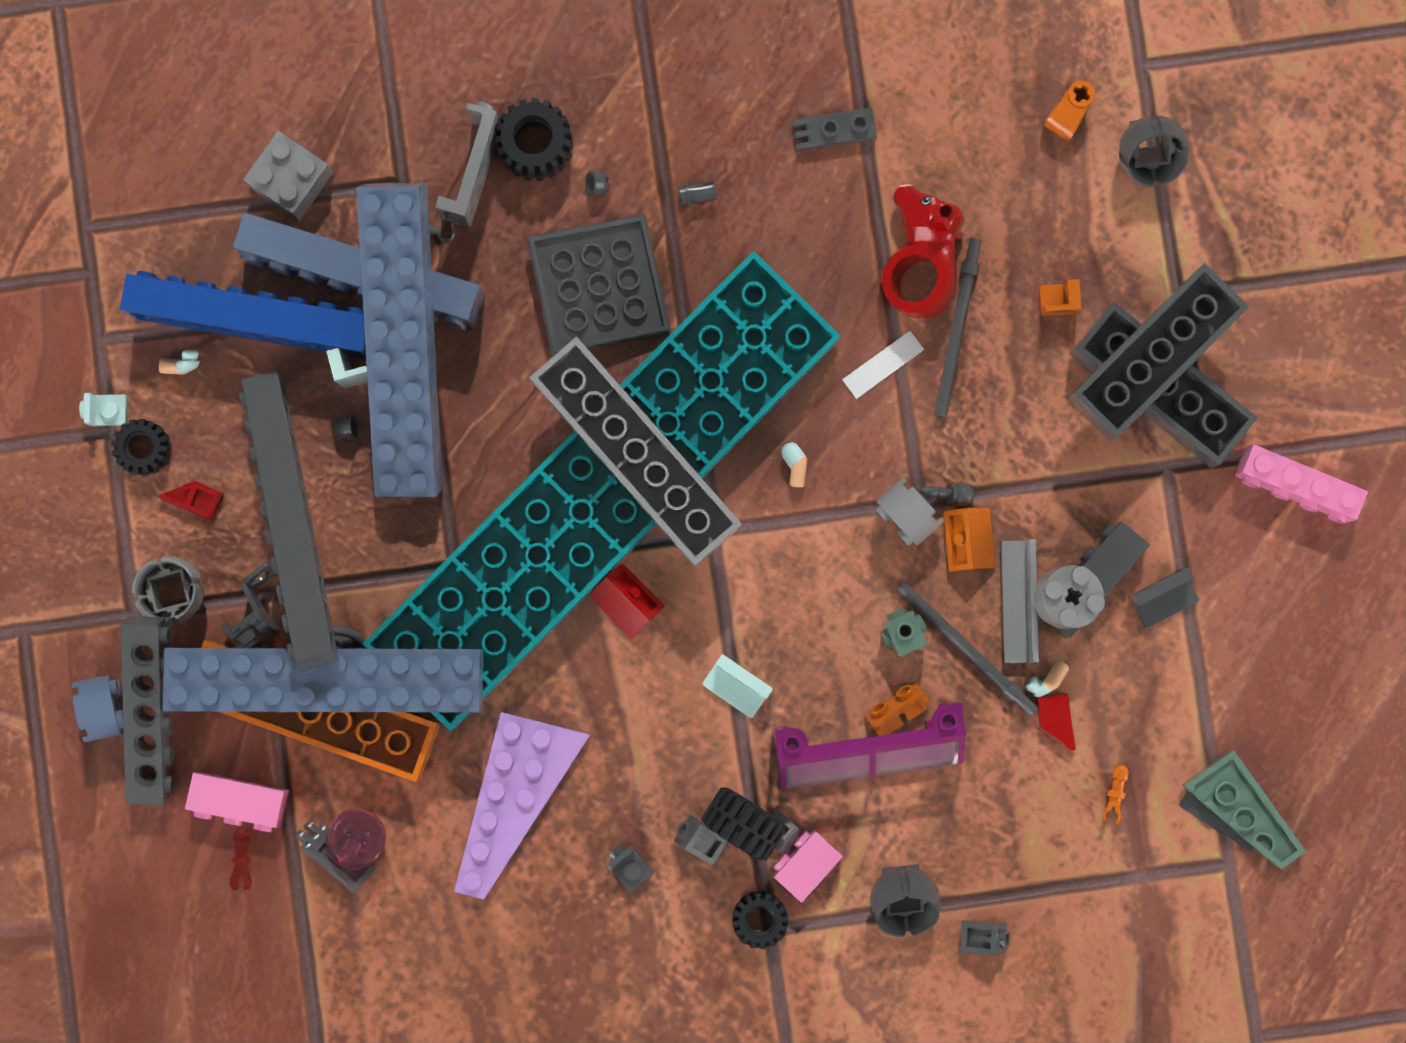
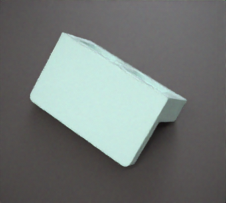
M339 348L326 351L334 381L343 388L368 382L367 366L352 369L349 356Z
M723 654L703 681L704 687L750 718L754 717L773 690V688Z

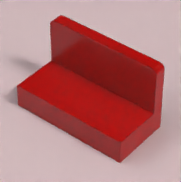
M623 563L612 571L590 594V598L631 639L665 607Z

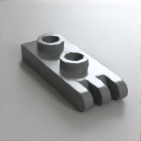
M872 107L792 121L793 128L805 127V130L794 133L795 140L807 139V142L796 144L797 152L876 140L877 138Z

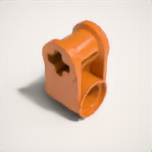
M1085 80L1074 82L1065 92L1059 103L1055 105L1043 126L1069 141L1095 98L1094 87ZM1080 91L1083 93L1082 100L1077 102L1075 100L1076 94Z

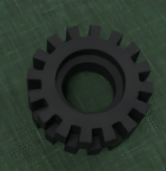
M145 419L129 420V424L123 423L120 426L122 428L120 432L116 431L114 433L116 440L111 442V446L114 447V451H111L112 455L117 458L116 463L128 472L143 476L149 475V473L155 474L159 472V467L164 468L166 458L170 459L171 454L168 453L169 449H172L171 443L168 442L170 437L163 431L164 429L151 421ZM138 436H147L153 445L150 455L143 459H137L131 453V443Z
M765 891L750 892L749 895H744L734 907L732 915L733 927L736 936L739 937L743 944H747L750 948L766 949V947L775 946L778 941L782 940L788 928V915L783 903L775 895ZM757 908H764L772 915L771 926L763 932L754 931L748 924L749 914Z

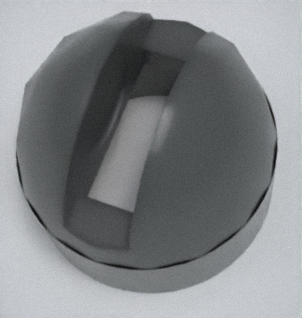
M589 171L585 178L587 194L590 196L605 194L610 187V184L607 183L609 180L608 176L599 171Z
M344 416L334 423L333 430L338 438L345 441L357 439L358 424L355 416Z

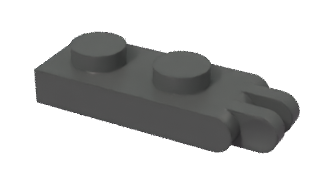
M308 821L304 828L311 834V837L303 830H299L296 834V837L303 843L301 849L355 894L374 873L376 868L371 863L359 866L358 863L360 864L361 860L357 859L349 851L342 850L344 855L351 858L355 857L354 861L343 859L340 855V850L335 848L332 854L328 845L330 829L323 824L318 828L314 823ZM339 838L337 842L338 845L347 846L350 848V850L353 849L348 844H343L341 842V838Z

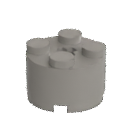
M902 477L876 500L880 505L876 511L887 523L893 520L900 527L896 533L908 546L913 542L918 546L943 524L944 520L939 517L935 521L932 515L936 511L913 486L907 490L903 486L907 480Z
M1070 565L1046 572L1037 583L1034 594V606L1040 618L1044 622L1062 629L1080 628L1090 624L1098 617L1105 606L1101 582L1093 572L1083 566ZM1068 592H1071L1073 598L1070 599L1071 602L1067 603L1065 597L1068 596Z

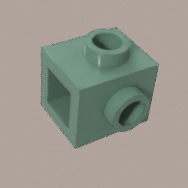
M902 608L886 615L889 621L882 624L885 630L880 631L886 647H893L897 657L928 645L923 635L927 628L920 614L915 616L913 611L905 613ZM901 626H905L908 630L905 637L899 632Z

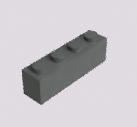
M1123 521L1115 525L1109 523L1099 534L1102 540L1095 549L1090 546L1079 558L1082 562L1080 566L1088 568L1101 582L1104 599L1150 546ZM1068 592V596L1065 597L1067 603L1071 602L1070 599L1073 598L1071 592ZM1052 626L1065 638H1071L1079 629H1062Z

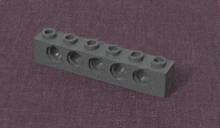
M128 616L120 624L126 804L163 805L168 797L173 794L175 786L174 776H170V765L173 764L174 749L169 747V736L172 735L173 719L168 717V711H163L164 648H167L170 644L171 630L170 627H166V617ZM141 645L150 647L153 651V656H146L141 650ZM145 675L152 678L154 686H147L143 682L142 676ZM143 706L151 707L155 712V716L147 715L143 711ZM143 736H151L155 740L156 745L147 744ZM144 765L152 766L157 774H149L145 770Z

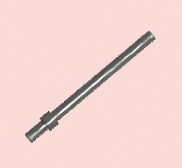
M975 238L969 239L966 259L961 264L960 274L962 279L934 414L943 418L947 416L974 277L978 276L980 266L977 261L981 240Z
M905 581L899 586L897 591L1002 690L1001 694L1009 702L1013 700L1030 717L1038 710V707L1021 692L1022 688L1014 680L1010 682Z

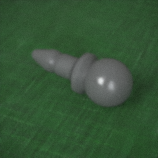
M949 483L946 487L928 486L920 489V493L929 498L944 499L946 504H954L961 508L969 506L974 500L973 489L964 483L957 485Z

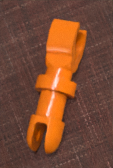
M1123 764L1117 765L1113 770L1111 790L1107 791V796H1109L1108 807L1103 812V821L1106 822V814L1115 807V812L1118 815V820L1115 822L1116 825L1121 821L1120 806L1121 801L1125 800L1126 793H1123L1129 774L1128 768Z

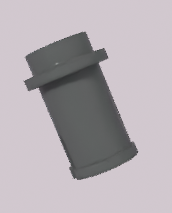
M715 181L689 186L687 183H684V186L678 187L681 205L687 204V207H690L691 203L717 200Z

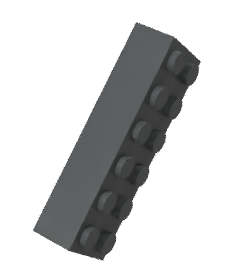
M1204 263L1067 399L1110 442L1117 439L1249 306Z
M1113 302L1075 346L1070 355L1093 373L1141 323ZM1193 365L1181 374L1143 412L1145 416L1211 469L1223 462L1258 418Z

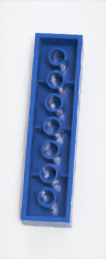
M137 271V275L126 274L119 310L135 320L321 352L339 348L350 357L366 359L364 311L361 308L349 307L348 311L336 309L337 305L327 302H319L318 306L307 304V300L302 298L288 297V301L277 299L275 294L259 291L258 295L254 296L246 293L245 289L228 286L227 291L216 288V285L204 281H198L196 286L186 283V280L175 276H167V280L155 278L156 274L145 271Z

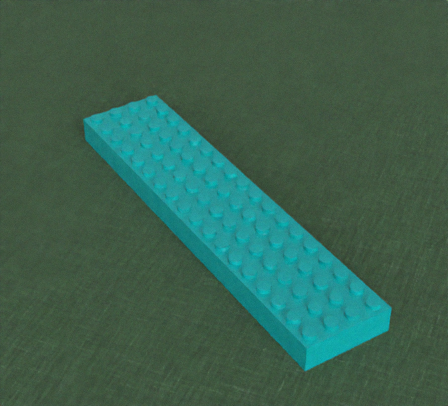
M753 251L620 386L703 479L839 342L841 335ZM574 431L381 624L363 645L367 649H483L484 701L657 524ZM472 712L431 713L449 731H454Z

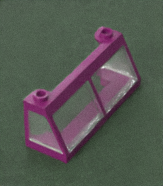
M958 702L938 704V709L934 712L932 720L925 722L926 729L812 746L808 745L806 735L797 728H788L787 726L773 728L772 732L781 790L964 763L966 730L962 704Z

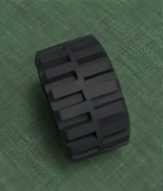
M532 98L531 103H526L525 99L519 100L520 105L517 107L513 104L508 107L509 112L507 114L502 113L500 116L501 123L496 125L497 137H495V142L499 155L507 169L510 168L517 177L520 174L525 180L529 181L531 177H536L537 181L543 180V176L546 175L551 178L555 176L557 169L563 170L565 167L564 162L566 160L569 161L571 157L570 151L573 149V140L569 122L566 116L562 115L561 109L557 106L555 108L552 107L551 102L544 100V103H539L538 98ZM530 126H542L548 129L552 134V141L548 148L538 154H527L521 151L517 146V138L524 129Z
M725 787L719 789L701 818L708 829L741 851L761 861H767L786 831V827L780 820L737 792Z

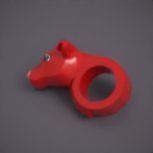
M904 184L897 188L893 195V200L900 209L907 242L897 249L886 261L881 271L879 285L883 286L884 295L893 307L905 313L908 317L923 320L935 317L947 309L956 294L955 242L963 241V234L960 230L965 220L959 207L922 193L910 184ZM916 263H933L938 277L932 293L921 301H905L900 291L901 278L905 271Z

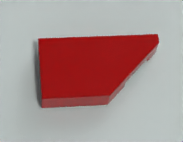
M1068 693L1036 697L1040 728L1067 749L1076 750Z

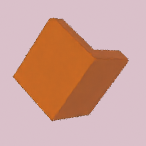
M1080 279L1067 280L1064 284L1040 286L1041 316L1070 315L1081 311Z

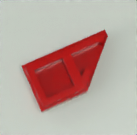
M192 481L182 487L160 494L158 499L212 521L224 493L197 481Z

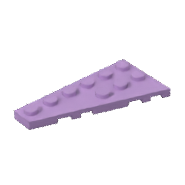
M501 712L454 892L483 900L486 898L590 734Z

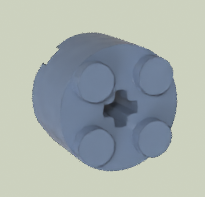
M109 674L72 682V688H78V694L72 696L79 730L86 729L88 735L82 737L83 741L86 743L123 735V710H121L119 698L123 697L121 680L113 679L112 675Z

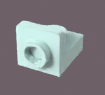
M84 393V401H81L79 406L80 417L84 419L85 424L90 426H121L123 423L128 424V396L125 394L94 395L92 393Z

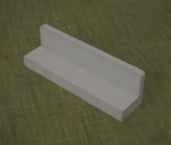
M1036 539L1001 541L1003 663H1038V613L1034 606V594L1037 588Z

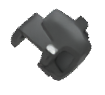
M265 562L249 574L242 583V589L253 608L252 613L234 627L225 621L220 624L236 648H257L264 641L275 637L281 632L273 618L265 612L254 588L259 587L274 575L272 566L268 562ZM265 572L264 575H262L260 578L256 579L260 574H262V573ZM248 629H250L247 633H245L242 637H240L244 632H246Z

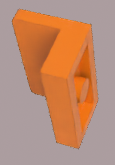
M963 508L944 511L949 572L995 568L990 509Z

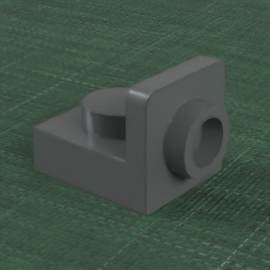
M689 815L686 821L680 824L677 829V835L674 838V841L685 850L712 866L728 843L692 815Z
M621 844L608 855L611 860L606 866L614 872L630 893L654 874V871L632 844L626 848Z
M962 921L960 952L990 956L1005 954L1006 949L1010 945V932L1007 930L1006 922Z

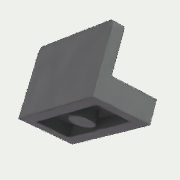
M1188 567L1182 568L1128 596L1145 628H1149L1199 601V597L1189 581L1194 577Z

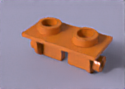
M914 682L911 685L901 687L896 692V695L887 701L873 706L865 717L873 726L878 736L891 734L904 725L899 715L904 713L908 721L927 710L926 706L930 702L925 696V692Z

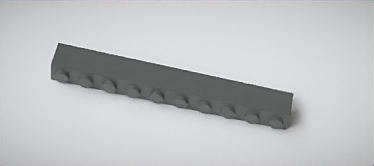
M277 370L241 379L243 391L239 392L240 401L243 409H247L249 417L244 419L246 431L249 436H252L254 445L249 446L251 458L254 464H258L259 470L258 473H255V481L258 490L263 491L264 500L260 501V508L264 519L268 518L269 528L265 529L267 542L270 547H273L275 554L274 557H271V566L274 574L279 575L280 585L276 586L278 600L280 604H284L286 614L281 615L282 624L285 632L290 633L291 643L287 644L289 658L291 662H296L302 671L339 662L285 383Z

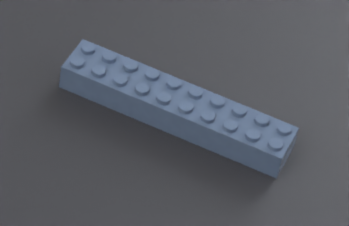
M427 183L363 184L356 187L374 497H435L443 489Z
M164 648L163 711L483 712V649H337L339 662L302 671L296 662H291L287 648Z

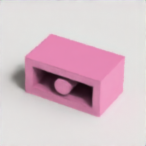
M815 830L810 834L805 831L794 843L797 849L789 857L784 854L773 866L776 870L773 874L774 878L801 903L843 857Z

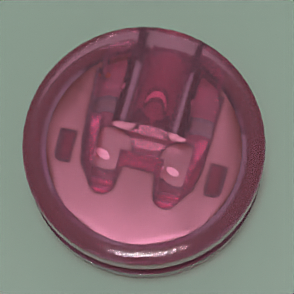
M364 809L346 810L333 820L328 829L325 840L328 855L338 866L344 869L361 870L367 868L381 854L386 842V832L381 820L372 812Z

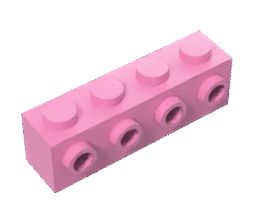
M1257 445L1245 448L1234 475L1243 479L1242 483L1255 489L1262 487L1272 491L1271 495L1285 501L1289 499L1300 503L1299 507L1311 512H1317V510L1328 515V519L1340 524L1358 519L1368 491Z

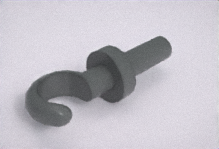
M429 223L430 239H432V235H435L441 242L449 243L455 238L453 227H449L452 231V236L449 239H444L440 234L441 229L433 228L434 224Z

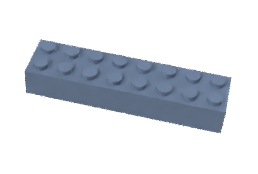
M248 213L243 214L233 248L240 254L239 258L246 261L247 265L258 269H263L264 265L274 269L276 274L292 278L293 274H296L303 278L305 283L321 287L322 283H325L332 287L334 292L350 296V293L354 292L362 296L361 299L363 300L360 248ZM431 270L434 323L437 322V319H441L448 323V327L465 332L466 327L475 329L485 298L480 285Z

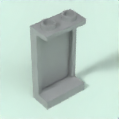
M476 102V105L467 103L466 111L472 124L478 125L479 128L456 201L438 196L435 206L443 221L471 228L496 147V125L501 123L497 111H494V107L487 103Z

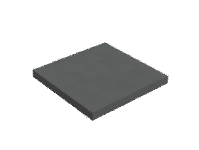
M645 214L526 238L552 356L557 354L576 336L587 349L671 332Z

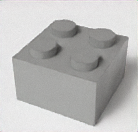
M277 131L243 181L255 192L300 221L334 172L327 163L280 131Z

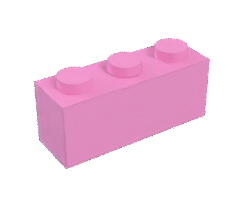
M199 771L192 774L185 809L194 811L193 816L197 818L211 820L212 815L224 817L223 823L241 826L242 821L254 823L253 829L272 832V827L282 826L289 790Z

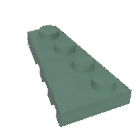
M1230 750L1182 784L1184 788L1278 869L1282 870L1306 852L1234 750Z

